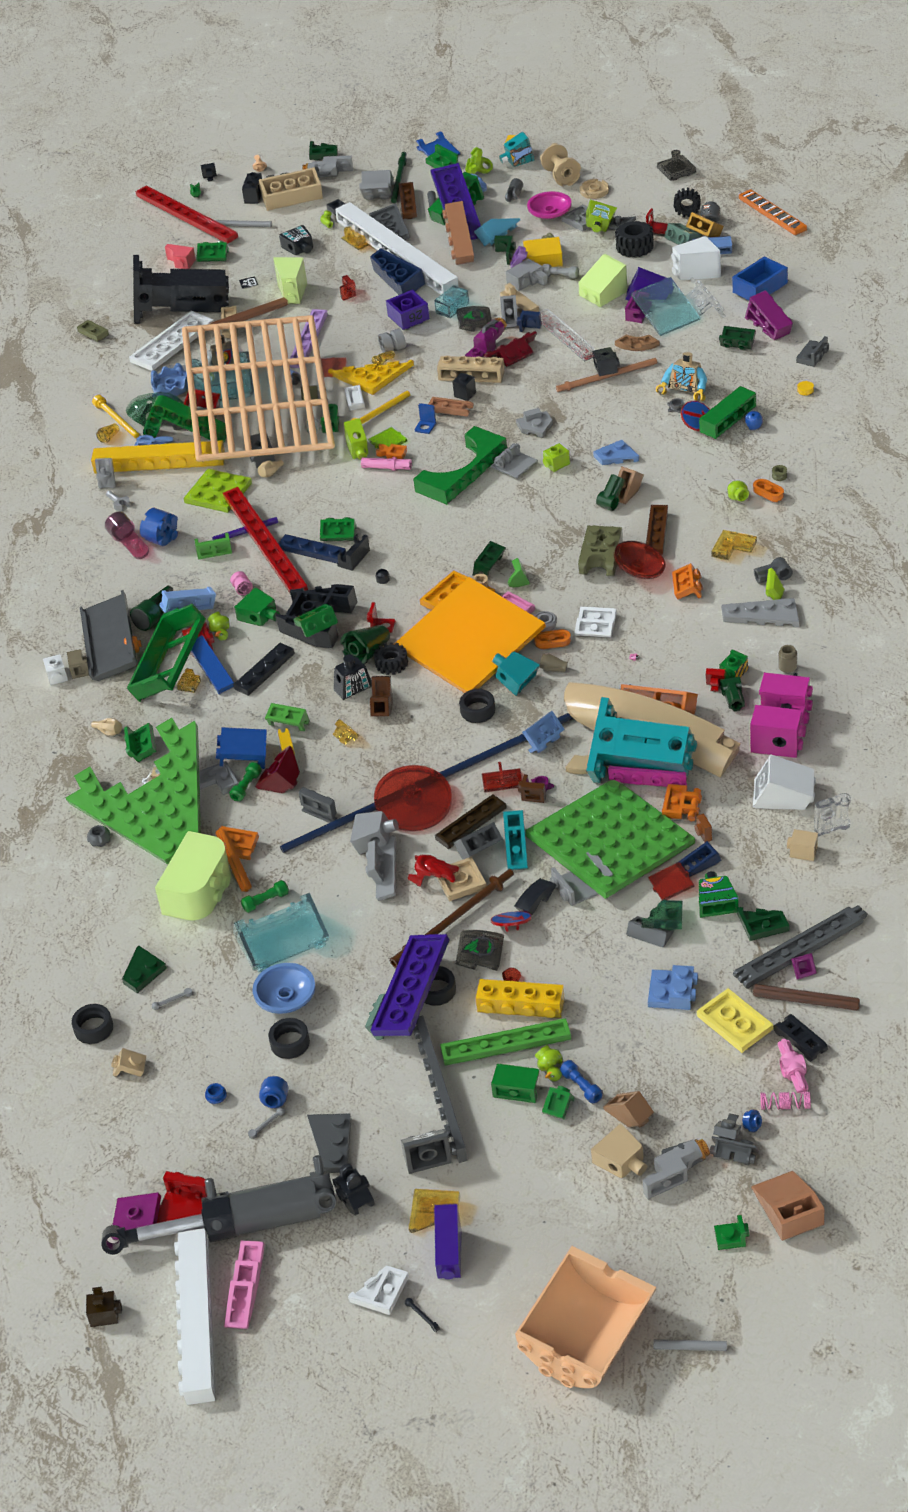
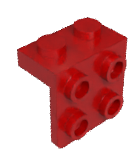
M166 1171L163 1181L167 1192L159 1208L157 1223L202 1214L201 1197L208 1196L205 1185L206 1179L200 1176L193 1177L180 1172Z

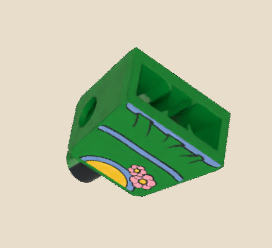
M714 871L707 872L705 879L699 880L700 918L737 913V907H739L738 895L727 876L717 877V873Z

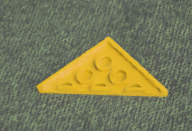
M409 360L405 363L394 361L387 362V365L378 366L377 363L367 364L360 368L349 366L342 367V370H333L331 368L328 369V375L352 386L360 385L361 390L374 395L414 366V361Z

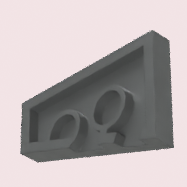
M351 1114L307 1115L318 1153L322 1157L324 1170H328L329 1173H340V1167L346 1163L348 1164Z

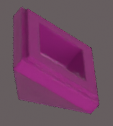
M812 953L791 959L796 979L817 974Z

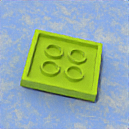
M207 469L185 495L184 503L229 513L231 507L224 499L223 492L239 487L244 494L252 484V480L241 475Z

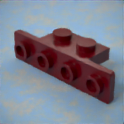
M527 332L521 338H515L507 345L503 344L494 351L486 352L483 358H503L506 367L533 354V350L528 343L534 341L537 332Z

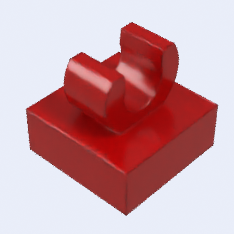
M706 668V685L711 686V691L718 692L720 679L726 678L725 669Z

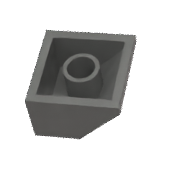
M445 1129L433 1130L429 1133L401 1139L402 1151L409 1174L452 1163L448 1134Z

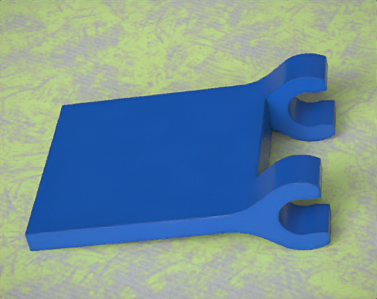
M441 131L436 133L438 138L428 144H425L423 139L416 140L419 145L417 150L423 151L427 156L435 152L436 144L458 154V156L460 155V152L445 138Z

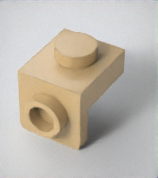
M122 1048L120 1053L113 1057L111 1067L114 1068L113 1076L117 1077L120 1071L141 1077L144 1073L146 1055Z

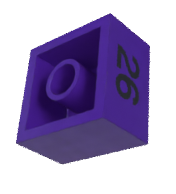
M414 290L386 300L388 317L402 330L430 319L428 303Z

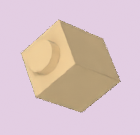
M794 829L792 837H788L787 840L790 858L814 861L818 848V833Z

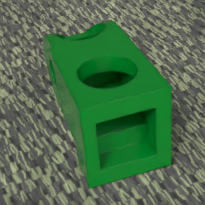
M328 404L333 432H339L340 417L338 406L336 404ZM321 417L322 433H326L324 417Z

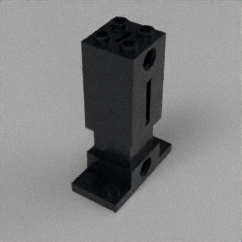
M133 255L134 324H140V318H143V311H152V307H170V311L221 312L222 307L229 306V276H226L225 270L170 269V273H152V268H143V262L139 261V255Z

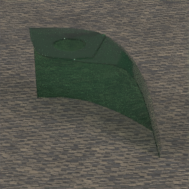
M147 393L138 395L131 400L126 407V413L132 420L145 426L147 421L146 414L150 412L157 396L164 395L182 404L184 402L171 393Z

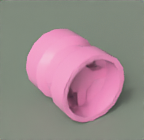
M235 572L230 578L232 586L239 595H247L251 592L253 585L244 572Z

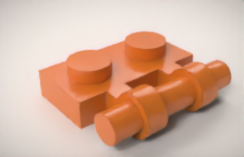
M668 784L662 815L668 818L682 819L683 814H688V820L691 822L695 821L696 816L699 814L698 804L701 803L702 799L701 790L694 788L693 792H689L686 785ZM685 801H690L691 804H685Z

